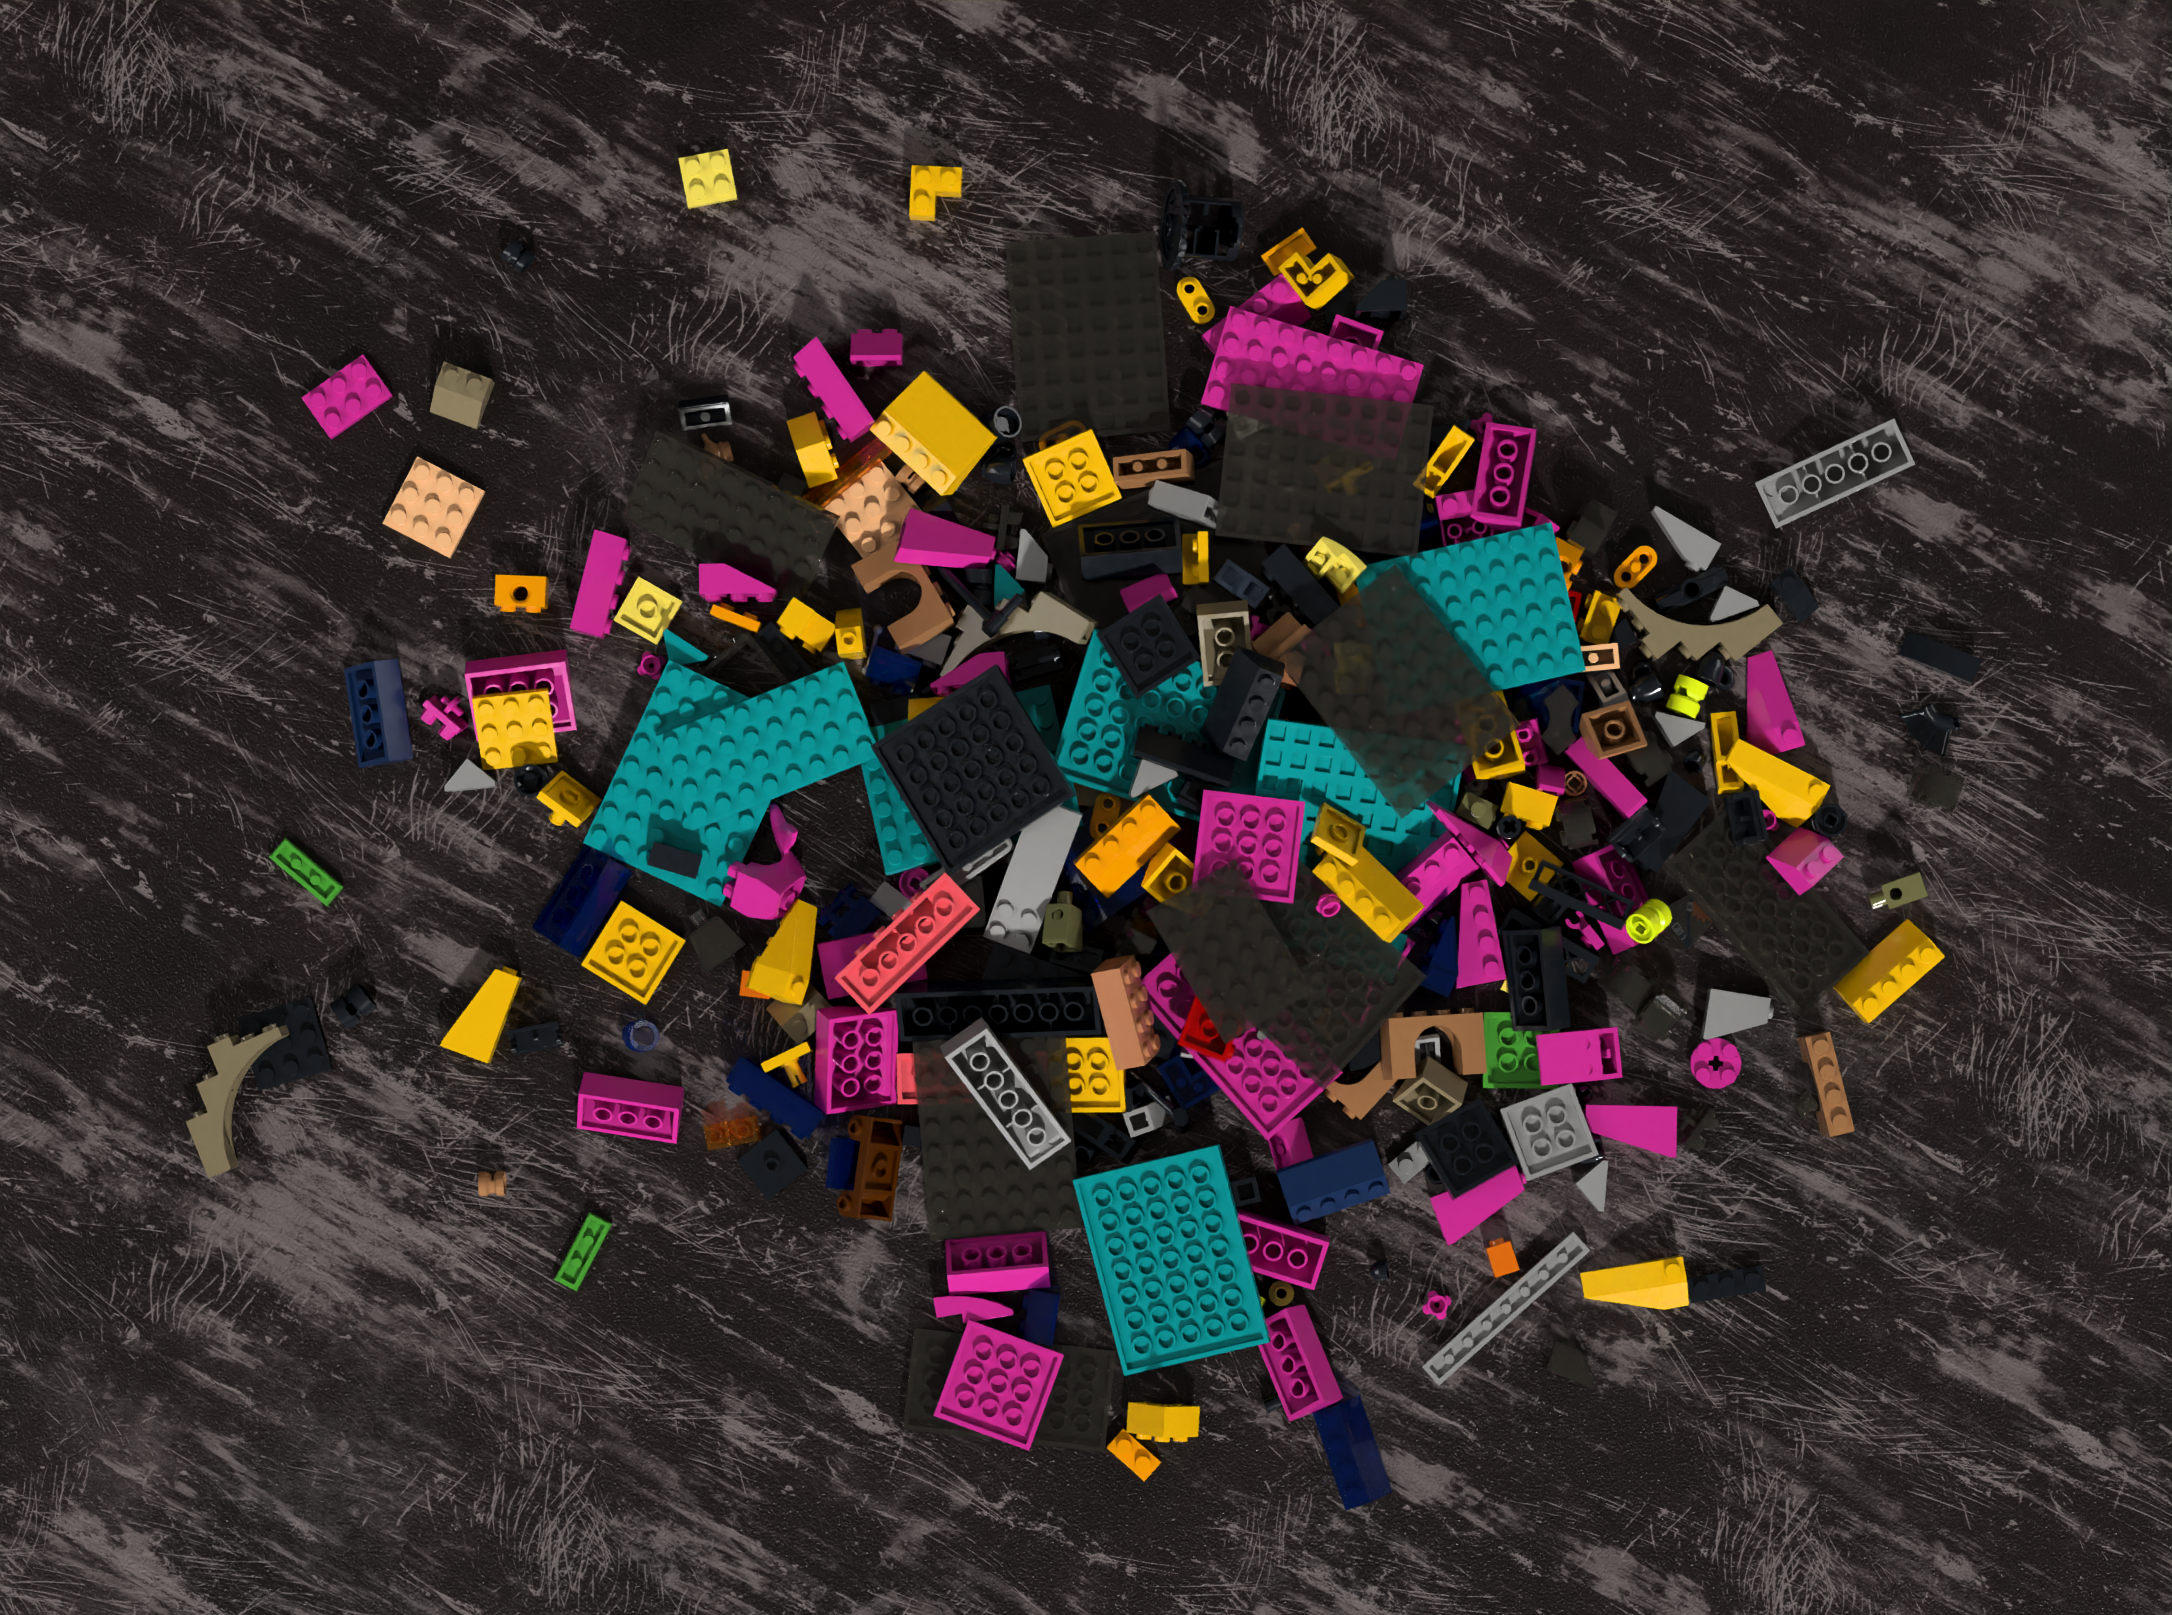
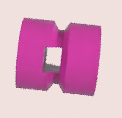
M922 868L904 871L899 880V888L902 894L911 899L920 890L924 893L919 883L930 876L928 872Z

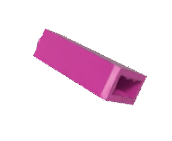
M910 508L903 521L893 561L963 569H985L988 562H993L996 556L997 548L994 547L996 537Z
M1575 735L1565 744L1567 749L1563 753L1584 774L1623 820L1631 817L1648 801L1608 758L1601 760L1596 758L1587 749L1582 736L1579 738Z
M1583 1104L1582 1112L1590 1132L1664 1156L1676 1158V1106Z
M1514 1166L1455 1200H1452L1447 1190L1430 1196L1429 1199L1446 1245L1449 1246L1455 1243L1525 1190L1523 1184L1527 1183L1522 1169L1517 1170V1167Z

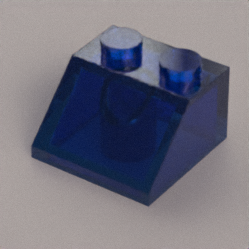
M875 645L865 676L870 678L869 683L883 688L884 684L894 687L892 692L907 697L908 693L914 694L924 665L922 662Z
M831 1137L825 1188L854 1189L860 1141L852 1140L848 1137Z
M1030 1289L1029 1294L1024 1293L1022 1308L1027 1309L1026 1319L1021 1318L1019 1334H1024L1023 1340L1053 1346L1060 1292Z

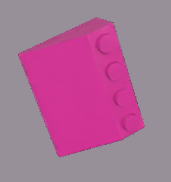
M566 649L466 662L464 675L477 742L478 735L472 697L476 695L548 688L555 733L577 730Z
M836 1006L817 1009L815 1105L825 1114L896 1105L897 1008L878 1007L871 1015L862 1007Z

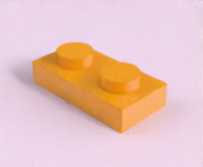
M1302 227L1261 255V258L1273 276L1277 277L1281 274L1278 268L1296 251L1307 256L1315 251L1317 247Z
M722 602L720 606L713 604L710 611L712 616L755 633L760 631L762 624L757 621V616L745 611L742 616L733 612L734 607Z
M1124 1428L1106 1447L1143 1481L1161 1463L1158 1458L1130 1433H1126Z

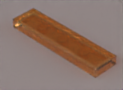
M878 437L874 438L835 470L838 479L814 487L802 499L816 515L893 451Z

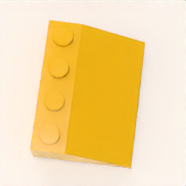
M923 371L882 412L869 429L941 496L951 495L955 492L997 439V436L926 371Z

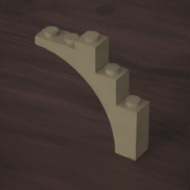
M1623 587L1615 593L1618 597L1616 600L1618 606L1624 612L1629 611L1634 618L1631 622L1639 632H1645L1638 641L1642 644L1639 646L1640 650L1647 658L1658 659L1679 643L1681 646L1678 649L1686 659L1698 660L1718 644L1720 647L1717 650L1720 655L1724 656L1726 661L1728 659L1737 661L1783 624L1768 604H1762L1754 611L1730 622L1706 626L1691 625L1668 619L1654 612L1639 601L1627 587Z
M1040 591L1032 599L1031 609L1020 604L1008 617L1009 620L993 638H990L982 631V622L984 621L982 617L970 605H967L960 611L957 618L959 621L955 626L962 630L963 633L956 638L953 645L955 648L951 655L943 661L941 666L943 670L940 676H944L976 656L991 644L1018 633L1046 631L1066 637L1077 644H1087L1094 628H1096L1099 622L1052 593ZM1003 598V600L998 602L994 611H1001L1011 599Z
M276 1023L262 1028L263 1033L258 1036L251 1033L239 1038L238 1035L229 1037L228 1033L214 1038L215 1043L207 1046L217 1071L204 1075V1081L196 1084L206 1108L193 1113V1119L186 1121V1124L208 1178L239 1166L232 1140L234 1101L239 1086L254 1061L268 1047L290 1035L286 1025L277 1027Z

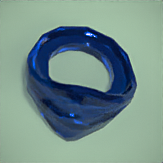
M634 1020L624 1027L622 1039L630 1050L640 1053L647 1052L657 1046L660 1039L659 1030L655 1024L647 1020ZM641 1026L649 1027L654 1034L653 1042L648 1046L639 1045L633 1040L632 1034L634 1029H638Z

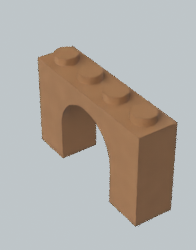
M898 538L851 565L867 594L899 578L910 579L920 585L922 596L916 609L887 626L902 655L955 626L952 617L956 614L949 602L944 604L940 596L944 594L938 583H931L928 578L931 572L927 565L893 561Z
M1326 1006L1321 1011L1320 1016L1315 1018L1305 1030L1324 1051L1328 1042L1346 1023ZM1381 1058L1360 1081L1347 1085L1333 1081L1326 1087L1323 1093L1334 1103L1338 1099L1345 1106L1342 1111L1352 1120L1355 1117L1361 1120L1398 1079L1383 1080Z
M1474 1008L1458 1009L1459 1014H1450V1009L1435 1010V1015L1427 1016V1011L1411 1012L1412 1017H1403V1012L1388 1013V1018L1379 1019L1383 1080L1416 1078L1415 1043L1419 1035L1425 1029L1432 1026L1442 1030L1451 1042L1454 1074L1487 1073L1483 1012L1474 1013Z
M1821 1031L1797 1037L1802 1060L1808 1063L1817 1088L1820 1110L1815 1112L1821 1136L1833 1137L1855 1131L1830 1032Z

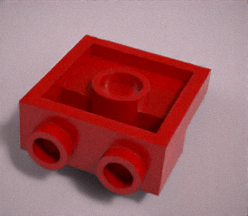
M1194 996L1177 1044L1224 1063L1227 1058H1232L1236 1045L1232 1043L1235 1035H1240L1245 1023V1021L1241 1020L1243 1014Z

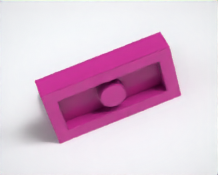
M1156 574L1120 590L1128 613L1159 594L1162 595L1166 603L1178 598L1167 574Z
M1301 1117L1290 1120L1268 1140L1276 1170L1314 1158Z

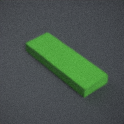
M287 838L269 856L270 859L326 906L344 888V886Z
M589 1212L554 1280L577 1291L613 1223Z

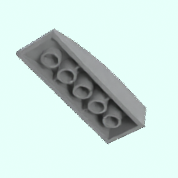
M1894 418L1766 477L1755 484L1775 528H1778L1915 465V462Z
M1060 805L1021 831L983 937L1031 954L1045 918L1046 906L1050 904L1083 813Z
M982 1017L940 1046L944 1058L1029 1170L1071 1142L1070 1137Z

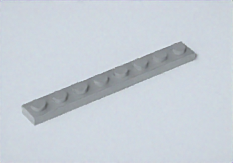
M1572 1231L1422 1365L1423 1369L1438 1385L1442 1384L1590 1251L1588 1247Z

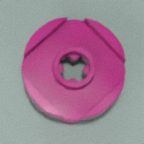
M1721 1038L1706 1039L1698 1044L1691 1053L1690 1070L1696 1080L1703 1086L1713 1089L1724 1088L1732 1084L1739 1075L1741 1057L1737 1048L1727 1040ZM1714 1056H1718V1060L1722 1061V1066H1719L1717 1071H1714L1713 1066L1708 1064L1709 1060L1714 1059Z

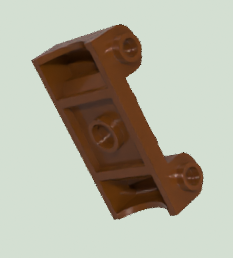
M854 1115L848 1124L849 1136L852 1140L860 1141L854 1189L853 1191H843L837 1200V1208L840 1215L857 1219L892 1221L906 1121Z

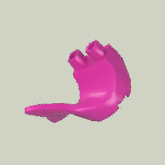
M776 803L770 804L769 810L775 841L781 853V861L771 865H761L754 862L745 865L735 861L729 866L727 874L736 879V882L732 880L727 882L722 893L732 900L730 907L751 918L773 920L784 917L794 899H798L806 880L803 867L790 850L796 841L798 830L786 822Z

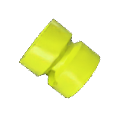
M1679 674L1673 687L1676 692L1670 694L1665 708L1695 720L1701 707L1698 702L1704 700L1709 686Z
M1658 899L1647 900L1626 920V930L1629 936L1639 943L1646 944L1651 942L1671 923V911L1663 901Z

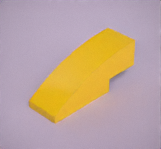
M1454 425L1412 485L1431 498H1434L1475 439Z
M1736 711L1710 713L1717 794L1743 792L1744 781L1725 761L1735 739L1739 738Z

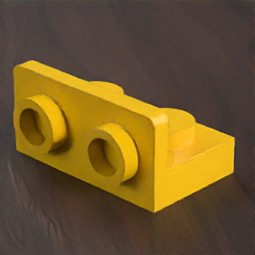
M1198 531L1197 534L1182 535L1184 585H1208L1209 583L1208 531Z
M1595 590L1593 595H1587L1583 607L1587 609L1584 618H1579L1576 626L1579 640L1593 645L1608 644L1620 611V607L1616 603L1617 598L1602 594L1598 590Z

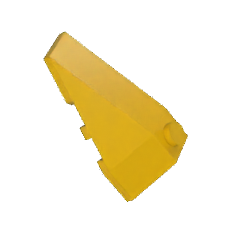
M1739 738L1735 739L1725 759L1744 782L1753 790H1759L1760 800L1770 808V811L1777 818L1795 828H1798L1820 808L1830 788L1829 784Z
M1166 842L1151 859L1141 886L1163 904L1170 905L1231 930L1247 910L1231 896L1191 891L1194 864L1174 846Z
M795 899L781 920L780 928L774 937L769 938L766 943L768 946L762 955L757 956L753 962L745 987L784 1003L802 1005L810 980L817 907Z
M1680 1255L1580 1273L1584 1298L1662 1310L1689 1305L1687 1277L1683 1256Z

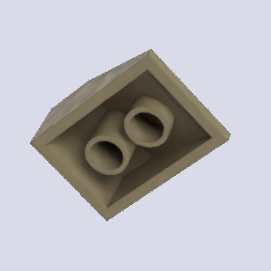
M1247 600L1197 604L1204 686L1221 684L1237 645L1252 651Z

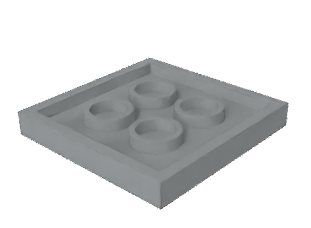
M1572 1083L1500 1109L1526 1182L1599 1155Z

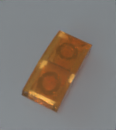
M757 1115L703 1126L708 1151L761 1140Z

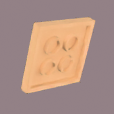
M417 457L383 524L451 559L485 491Z
M879 457L820 504L863 559L899 538L903 521L910 508L922 511Z

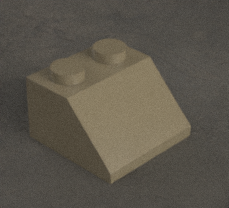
M444 362L435 384L430 412L478 429L495 382L485 376Z
M809 981L802 1005L774 1000L766 1009L787 1034L800 1045L816 1031L817 1009L833 1006Z
M1427 1056L1415 1066L1416 1078L1405 1079L1393 1097V1102L1429 1126L1451 1114L1463 1104L1468 1083Z

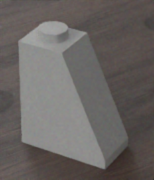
M1159 480L1155 481L1148 495V504L1154 508L1217 531L1220 530L1227 510L1225 505L1209 495Z
M1708 989L1700 1039L1708 1040L1767 1024L1768 1019H1772L1774 1004H1770L1771 998Z

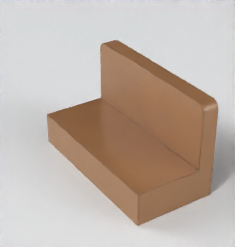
M1287 612L1259 636L1251 646L1259 654L1280 660L1305 638L1311 630L1305 624L1301 626L1291 613Z

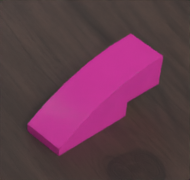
M1548 764L1537 765L1534 780L1536 783L1535 790L1557 796L1564 794V767Z
M970 1295L933 1297L937 1318L962 1314L963 1324L968 1323V1320L976 1322L1014 1315L1013 1308L983 1297Z

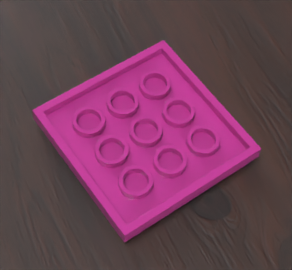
M1203 790L1191 891L1293 903L1305 802Z
M968 1320L933 1416L1029 1451L1064 1354L984 1324Z

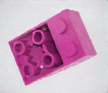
M1475 489L1439 495L1433 498L1443 547L1493 536L1491 527L1471 518Z
M724 563L699 564V595L705 598L708 603H721L722 598H731L733 602H748V598L756 597L758 602H771L773 597H779V593L775 588Z
M1004 651L979 653L932 682L930 688L936 697L948 696L995 664L999 665L1011 685L1010 662Z
M1597 1027L1536 1035L1540 1082L1542 1086L1623 1077L1618 1027Z

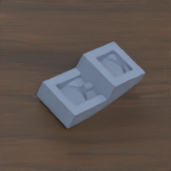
M1228 558L1223 561L1211 578L1239 599L1247 600L1248 605L1254 609L1257 608L1270 589Z

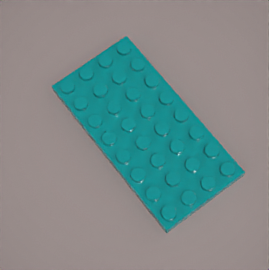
M844 661L655 736L693 831L877 757L871 748V745L876 743Z

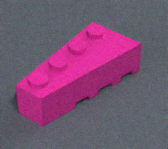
M1487 879L1460 885L1454 989L1506 979Z

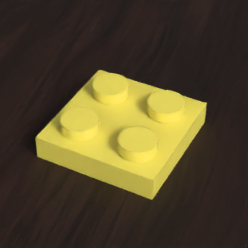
M728 149L678 158L688 209L738 199Z
M638 576L614 621L652 643L659 645L664 636V630L668 629L683 602Z

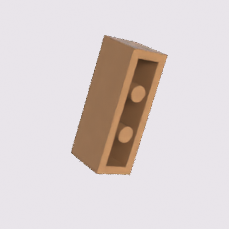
M1187 449L1113 457L1114 482L1122 489L1154 486L1156 480L1169 484L1195 481L1194 456Z

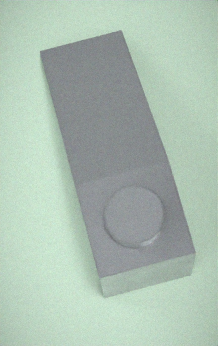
M1655 506L1651 514L1681 560L1686 562L1685 566L1696 573L1699 570L1704 572L1721 546V543Z

